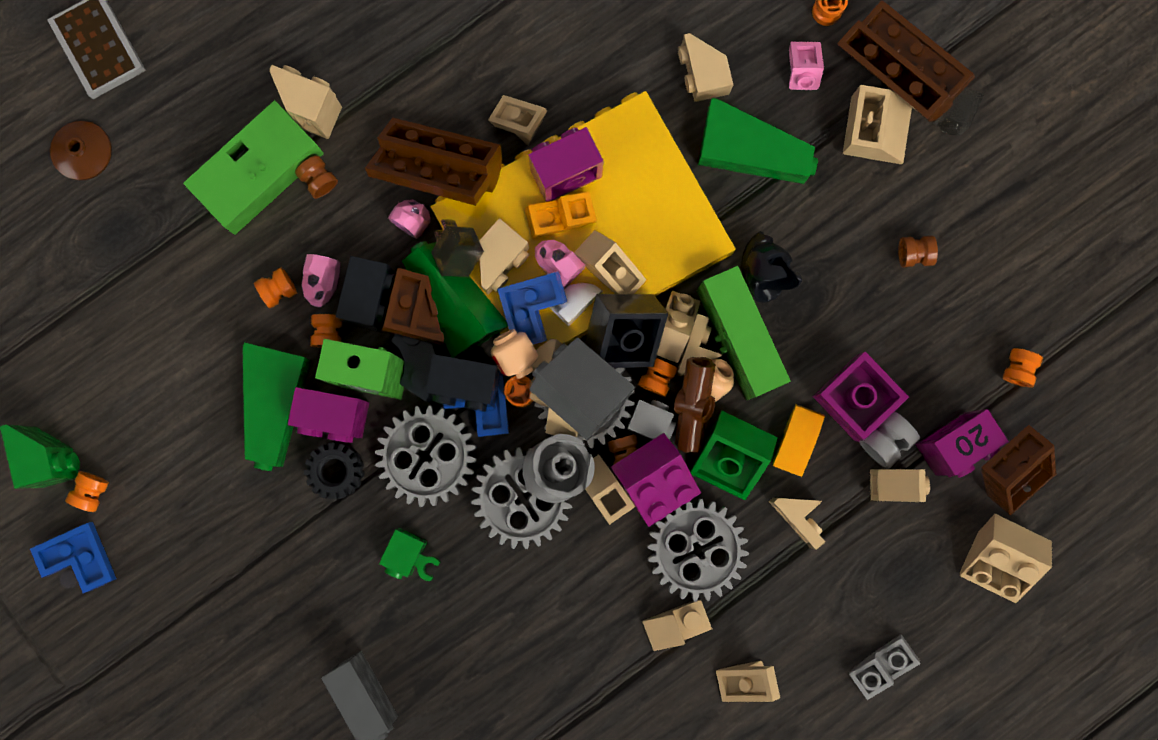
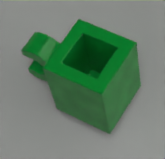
M402 528L395 529L379 564L386 567L384 571L386 574L397 579H402L403 576L408 578L412 575L415 567H417L418 574L423 580L432 581L434 576L425 571V566L427 563L439 566L441 561L437 557L422 554L428 542L427 540Z

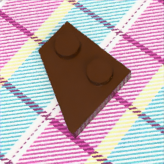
M397 268L382 327L383 331L438 345L443 344L444 334L440 330L437 318L438 311L436 303L432 299L429 276Z

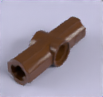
M690 357L687 359L683 388L677 394L674 403V411L679 414L674 444L677 445L678 450L686 453L699 452L703 448L706 423L711 418L715 408V398L711 396L716 364L706 357Z

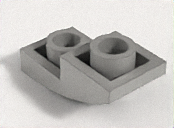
M899 635L865 658L849 671V675L865 698L869 700L894 685V679L920 665V660L904 637Z

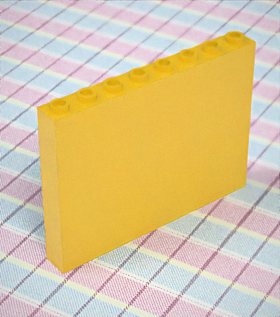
M646 91L639 95L636 92L631 93L622 99V104L613 109L605 107L595 114L594 119L587 123L584 121L577 122L568 129L578 128V130L587 127L604 161L602 178L566 194L590 192L597 222L568 231L532 238L525 208L531 204L543 203L545 199L530 171L528 154L532 153L531 149L518 154L515 157L516 161L506 166L501 164V171L495 189L492 193L485 191L476 206L439 196L435 200V204L430 206L465 271L504 318L505 314L499 293L493 290L488 295L481 286L479 240L499 218L525 239L529 245V250L527 251L529 254L528 258L518 269L514 266L507 273L506 276L509 279L503 287L547 275L535 258V247L541 241L556 240L563 243L574 253L594 230L616 242L647 279L635 294H654L655 297L731 256L736 250ZM554 135L543 142L549 141L551 144L560 140L561 136ZM545 249L541 252L543 258L546 255ZM560 249L553 251L552 258L558 261L564 257L565 253ZM586 267L569 284H593L603 291L601 294H615ZM595 300L569 327L549 307L539 310L547 341L556 339L562 344L568 345L577 337L581 338L586 335ZM507 327L502 330L500 335L509 331V328ZM544 341V342H541V343H538V344H534L533 346H534L535 350H536L537 348H539L540 346H542V345H543L544 343H546L547 341Z

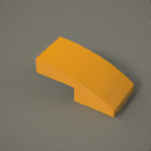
M590 192L560 196L558 200L531 204L525 208L532 238L568 231L597 222Z
M795 404L784 429L783 439L773 459V466L802 477L819 436L825 415Z

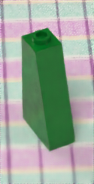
M711 98L698 165L804 184L810 175H815L818 158L813 157L814 146L719 99Z
M427 241L420 242L410 249L412 253L402 260L406 270L429 276L432 288L431 295L436 303L440 330L444 334V344L452 358L474 351L508 327L505 318L441 241L428 244Z
M244 342L245 459L254 461V468L272 471L273 466L283 467L294 428V426L288 425L295 387L304 389L311 360Z

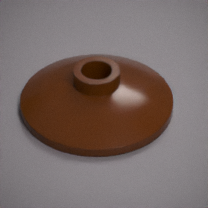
M74 121L66 124L55 134L50 146V156L55 168L62 175L80 181L92 179L102 173L109 164L112 154L111 142L106 132L96 124L88 121ZM80 143V149L73 152L74 146Z

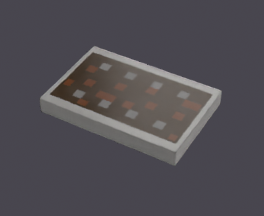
M83 0L47 19L88 96L92 99L146 71L107 0Z

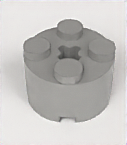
M557 434L535 445L528 452L523 463V478L526 490L538 499L549 503L563 502L583 492L590 485L595 470L594 459L585 448V444L575 436Z

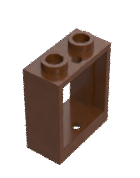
M1030 425L1025 427L981 467L987 496L1011 516L1056 475L1054 445ZM1024 487H1030L1031 491L1025 492L1023 489Z

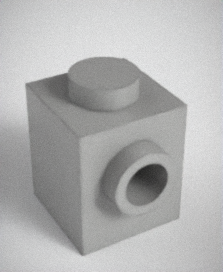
M639 400L626 430L650 440L665 433L670 440L676 423L672 421L674 414L668 412L669 406L664 403L652 400L651 404Z

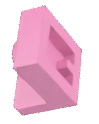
M791 42L789 47L791 66L789 89L818 90L824 70L821 42Z

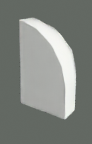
M588 283L569 285L564 288L567 302L549 308L569 327L595 300L596 294H601L603 291L597 286Z

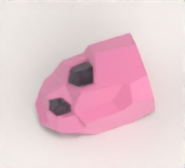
M404 200L398 203L388 217L395 226L416 239L423 234L430 224L429 211L423 204L415 200Z
M556 240L541 241L535 247V258L546 274L559 271L563 288L567 287L585 269V264L561 242Z
M307 254L303 268L302 289L304 297L311 305L322 307L332 298L336 291L340 274V262L338 260Z

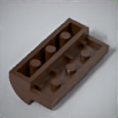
M883 0L879 2L862 22L858 20L837 43L841 49L929 122L935 121L953 106L952 101L975 78L973 72Z
M392 117L378 136L380 148L365 167L369 177L476 206L485 191L492 193L496 187L501 171L502 152L500 144Z

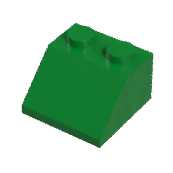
M721 410L704 441L703 448L700 450L690 473L730 494L746 500L771 462L778 437Z
M7 424L0 426L14 489L45 488L76 478L80 469V461L77 454L73 452V448L37 427Z

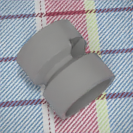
M894 411L878 429L873 431L865 440L859 441V443L872 459L882 467L889 469L901 458L900 451H908L920 439V436L905 418Z

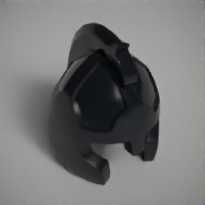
M761 231L754 235L745 246L741 270L754 299L757 302L765 303L775 300L783 290H792L798 287L802 282V278L799 272L792 271L790 268V264L793 261L790 254L781 246L773 243L772 237L764 235Z

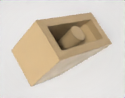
M596 230L574 252L585 264V267L615 294H635L647 280L616 242Z

